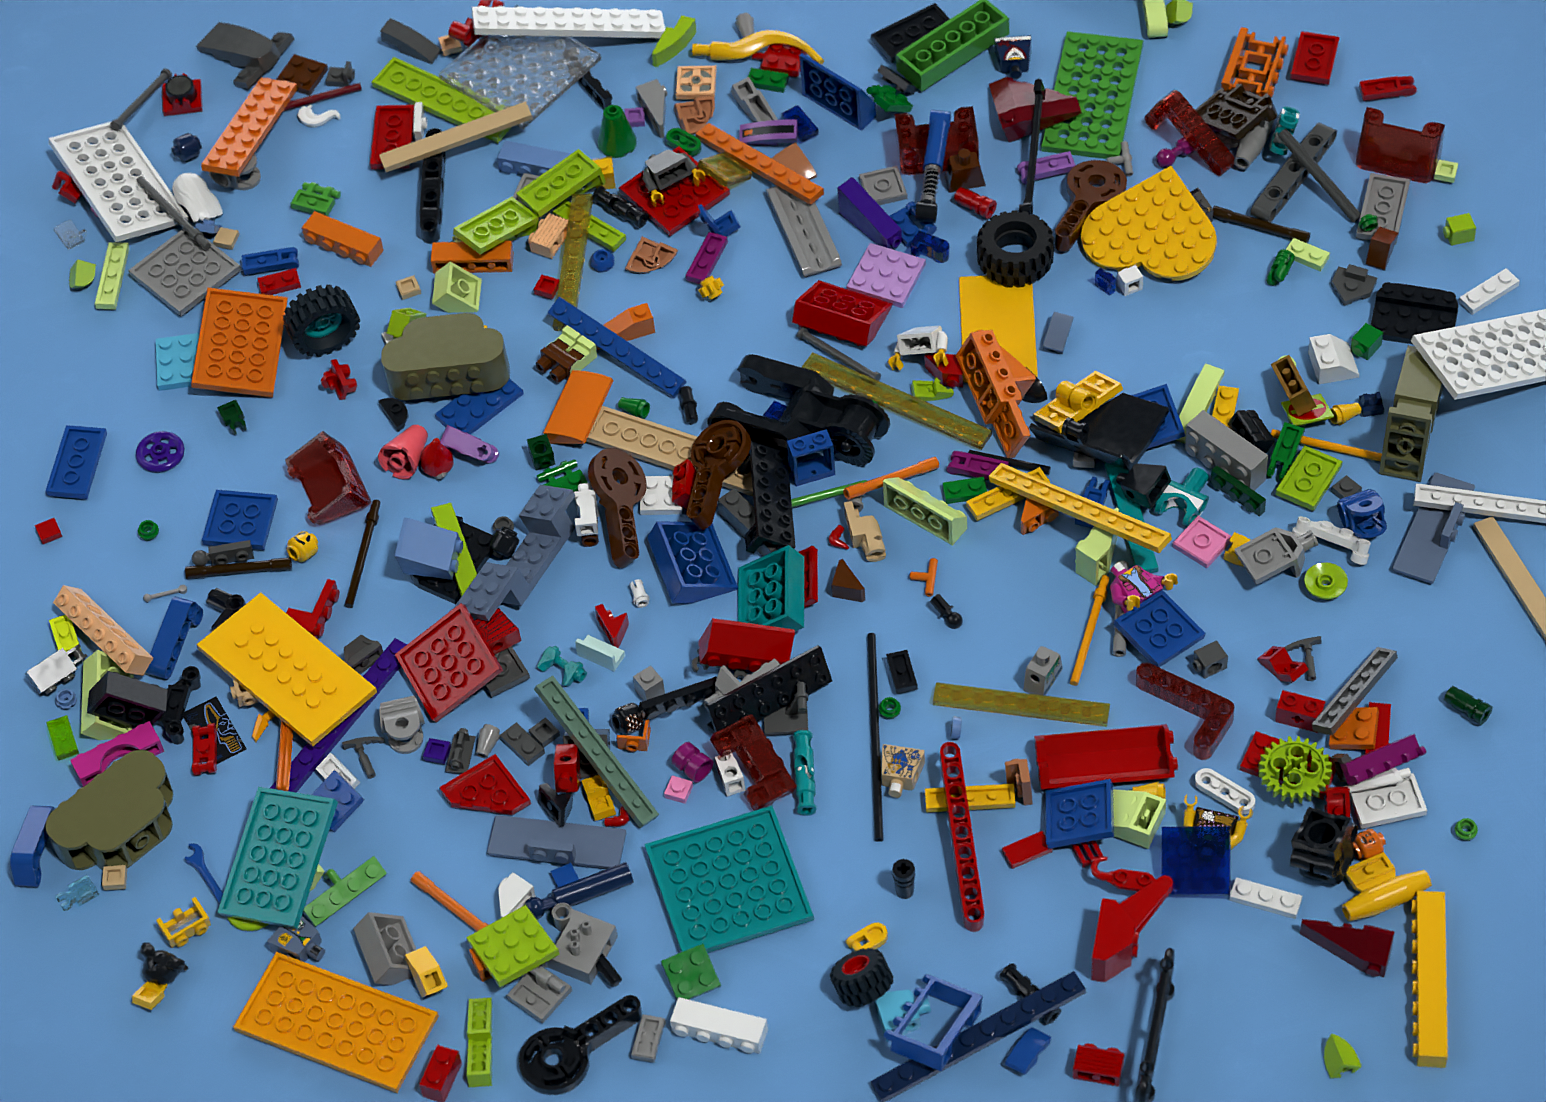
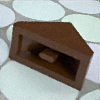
M1379 227L1371 238L1366 265L1385 270L1399 232Z
M843 559L839 560L832 582V597L863 602L865 601V588Z

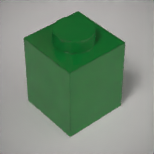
M1365 323L1352 337L1351 352L1368 361L1382 345L1383 332Z

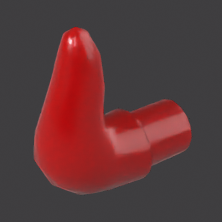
M838 525L835 530H832L828 539L831 546L848 550L849 546L839 540L845 530L843 526Z
M623 805L620 808L619 816L605 818V827H619L628 823L629 815Z

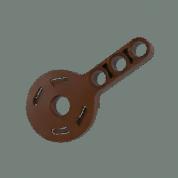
M1089 160L1077 164L1070 170L1067 176V192L1072 204L1055 229L1054 246L1057 250H1070L1080 236L1088 215L1101 204L1126 191L1127 178L1118 166L1107 161Z
M723 420L710 425L699 434L692 446L691 461L697 469V474L686 514L698 529H706L712 524L724 478L744 462L750 451V435L737 421Z
M606 448L591 459L588 466V477L593 490L601 498L598 503L606 508L605 515L612 560L617 567L625 568L639 556L633 506L644 497L647 483L641 466L631 455L617 448ZM613 475L617 477L620 483L615 481Z

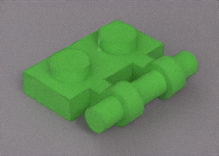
M304 182L302 185L303 190L298 189L290 204L296 210L312 214L316 211L328 216L335 205L334 198L339 199L341 192L335 190L334 187H322L315 182Z

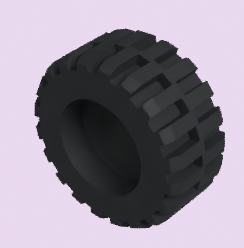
M1012 210L1010 213L1005 211L1001 212L999 216L994 215L991 217L990 221L987 220L982 225V228L979 229L977 262L981 271L987 274V277L992 281L995 279L998 284L1002 285L1005 283L1007 286L1012 287L1013 285L1025 286V283L1032 284L1036 282L1037 278L1040 280L1050 270L1054 259V236L1051 228L1043 219L1040 220L1039 216L1035 214L1030 215L1026 211L1022 213L1017 210ZM1011 244H1020L1030 249L1012 253L1001 248Z

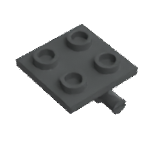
M804 682L796 684L797 694L791 704L764 718L765 736L794 734V732L799 730H808V694L806 693V684Z

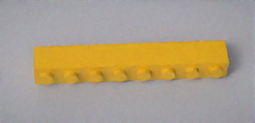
M1417 891L1416 900L1412 899L1411 913H1415V920L1412 919L1411 933L1416 934V940H1412L1411 947L1412 954H1416V960H1412V974H1416V981H1412V995H1416V1001L1412 1003V1015L1416 1016V1022H1413L1412 1036H1417V1043H1413L1412 1054L1413 1057H1417V1066L1446 1068L1448 1045L1445 892Z

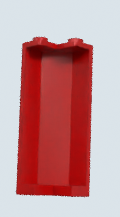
M1167 724L1034 736L1036 763L1038 765V778L1041 789L1069 787L1111 779L1112 783L1174 778V771L1178 770L1177 757H1173L1170 749V744H1174L1173 731H1169Z

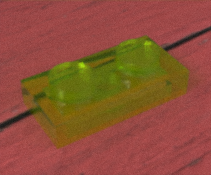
M67 715L46 722L58 761L79 754Z

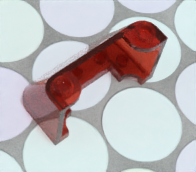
M1367 107L1356 154V165L1363 170L1410 179L1419 183H1429L1432 181L1438 160L1441 158L1445 124L1429 122L1424 125L1421 132L1383 123V112Z
M320 432L285 459L288 466L287 472L292 478H297L302 482L312 504L308 508L309 513L307 514L312 523L322 525L361 510L371 504L369 494L348 450L342 443L326 432Z

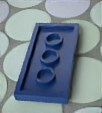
M509 378L508 382L497 390L457 396L436 412L435 418L445 427L449 425L471 435L521 397L524 392L522 388Z
M66 425L46 488L47 496L88 498L107 436L106 428Z

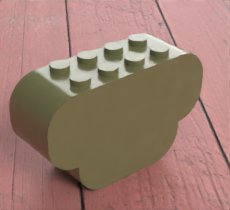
M472 313L415 319L405 326L402 337L389 341L382 349L381 361L389 391L393 397L400 400L489 392L503 387L510 378V365L502 334L495 329L484 328L482 319Z
M146 750L129 752L119 760L114 761L104 772L96 775L86 786L78 789L69 799L61 802L50 813L45 825L46 832L57 857L73 870H86L95 865L103 870L104 866L126 865V868H129L167 838L173 826L168 807L172 803L174 793L163 763L153 753Z

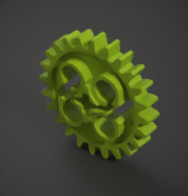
M1288 736L1287 742L1279 738V745L1272 742L1271 749L1265 748V754H1261V762H1259V777L1262 778L1261 784L1267 785V792L1274 790V798L1280 794L1282 795L1281 801L1288 797L1290 798V803H1293L1295 798H1298V801L1302 803L1303 798L1306 797L1310 802L1312 794L1318 798L1320 791L1325 792L1326 785L1330 784L1332 762L1328 761L1329 755L1324 754L1323 747L1317 749V742L1310 745L1309 738L1301 742L1300 736L1296 738V741H1292V738ZM1309 753L1312 756L1310 770L1314 771L1312 773L1307 771V756ZM1275 767L1283 768V784L1281 787L1278 781L1280 769Z

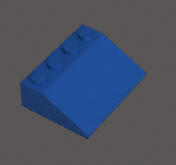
M801 53L799 55L803 96L861 131L876 118V104L861 88L805 54Z
M656 521L647 539L672 603H694L738 589L713 524L701 530L693 522Z

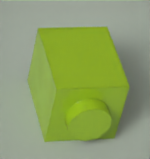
M1470 213L1446 218L1443 234L1446 239L1448 238L1451 246L1475 240L1476 226Z

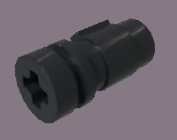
M908 859L897 860L892 867L896 894L901 899H908L914 894L915 866Z

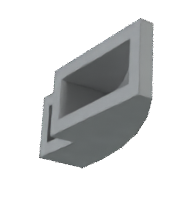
M749 77L732 85L731 93L753 122L778 120L761 91H757Z

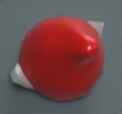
M434 438L431 443L424 447L420 457L421 470L435 477V479H442L453 467V454L441 444L439 438Z

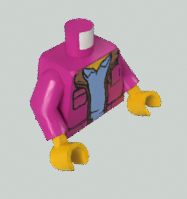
M1118 562L1110 569L1116 577L1110 585L1112 601L1114 604L1120 605L1124 613L1133 610L1134 607L1140 608V603L1161 591L1164 586L1167 590H1171L1173 584H1178L1176 574L1169 573L1165 576H1158L1145 571L1138 565L1126 570Z

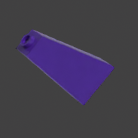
M853 177L837 187L840 215L877 245L889 249L897 248L902 242L901 228Z

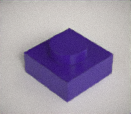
M429 738L423 754L424 761L445 765L451 749V743Z

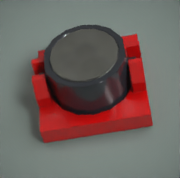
M182 73V75L174 74L166 83H162L164 116L203 111L201 79L192 80L185 73Z

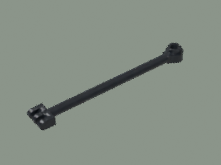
M1036 79L1034 82L1035 103L1026 193L1023 204L1019 205V212L1026 211L1030 215H1033V193L1042 102L1045 100L1046 93L1041 79Z

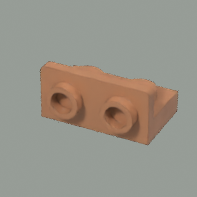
M1027 759L1006 761L1007 784H1014V787H1017L1018 798L1023 797L1024 806L1032 805L1031 781Z

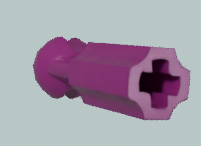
M1199 127L1179 139L1175 143V148L1160 150L1156 156L1157 164L1163 168L1172 166L1175 158L1180 154L1186 157L1210 141L1208 132Z

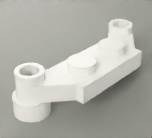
M1298 517L1296 526L1292 529L1296 537L1311 530L1313 532L1312 535L1351 549L1350 560L1354 563L1367 564L1370 541L1360 539L1350 529L1335 527L1329 521L1314 522L1306 517Z

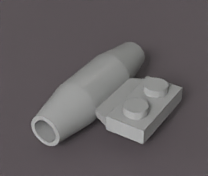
M1262 120L1258 126H1255L1239 141L1215 132L1211 139V146L1224 149L1238 147L1234 163L1238 168L1247 169L1261 153L1272 131L1274 120L1271 122Z

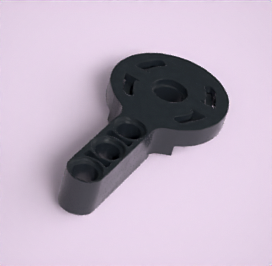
M627 995L575 1028L564 1026V1028L552 1027L533 1034L524 1043L519 1055L520 1071L527 1085L533 1090L546 1095L564 1094L576 1088L584 1080L588 1072L591 1052L641 1020L642 1009L638 997ZM629 1008H635L634 1011H626ZM610 1020H616L615 1023H607ZM591 1032H596V1033H597V1034H595V1035H593V1036H589V1035H588V1034L591 1033ZM557 1054L562 1056V1060L556 1065H549L545 1062L551 1055Z

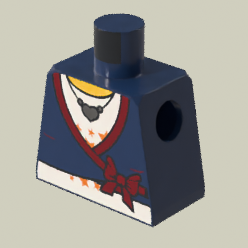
M1031 36L994 38V52L1001 73H1010L1011 78L1018 79L1022 76V72L1029 71Z

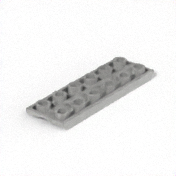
M779 186L766 189L768 198L803 276H810L842 266L840 256L815 202L810 205Z

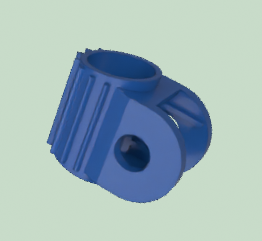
M1367 489L1338 500L1337 508L1344 528L1352 530L1355 536L1359 538H1373L1386 531L1385 507L1383 500L1376 491ZM1368 526H1374V528L1364 529Z

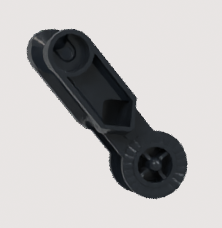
M753 354L746 355L737 368L740 372V384L754 393L764 394L768 392L791 399L780 420L777 421L746 412L729 402L717 403L707 420L708 426L723 420L737 421L749 433L752 442L782 451L787 454V457L788 440L827 429L833 443L834 457L845 463L858 466L866 465L872 461L875 455V449L871 442L873 437L885 435L890 428V419L887 413L872 400L852 394L842 397L833 396L834 387L817 372Z

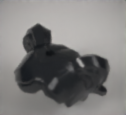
M149 942L142 943L140 953L146 958L142 973L148 982L168 984L173 982L182 970L189 969L185 965L184 960L177 958L172 953H168L165 950L155 951L154 946Z

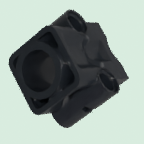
M1308 807L1301 826L1291 840L1293 851L1290 857V866L1299 868L1300 874L1304 877L1334 885L1340 884L1355 857L1353 843L1357 837L1358 825L1352 823L1350 817L1332 815L1320 809Z

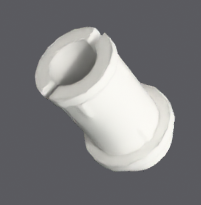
M634 580L636 586L633 581L629 584L634 596L633 603L638 608L646 607L649 604V595L645 592L642 580Z

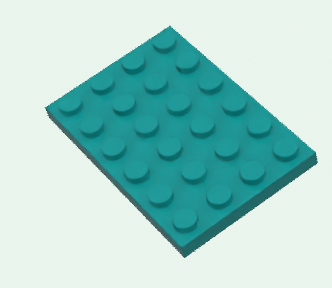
M258 787L217 913L222 916L298 929L338 801L333 798Z

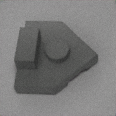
M1351 264L1348 265L1347 269L1338 266L1331 286L1339 294L1343 305L1346 306L1352 304V301L1371 297L1377 283V277L1368 275V269Z

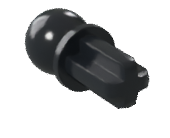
M940 594L935 595L930 600V603L941 614L939 617H946V624L949 628L957 629L962 625V616L957 612H952L953 605L950 606Z

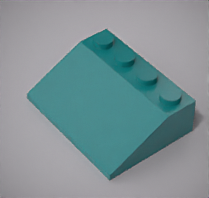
M787 545L739 567L738 622L795 629V631L804 628V556Z

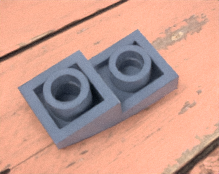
M1058 312L1053 313L1043 349L1063 354L1074 319L1073 316Z

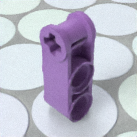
M449 425L446 426L440 440L444 446L486 463H494L499 456L498 449L495 446Z

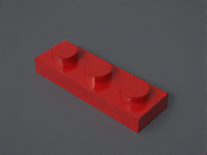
M814 546L799 551L804 556V608L818 602V549Z

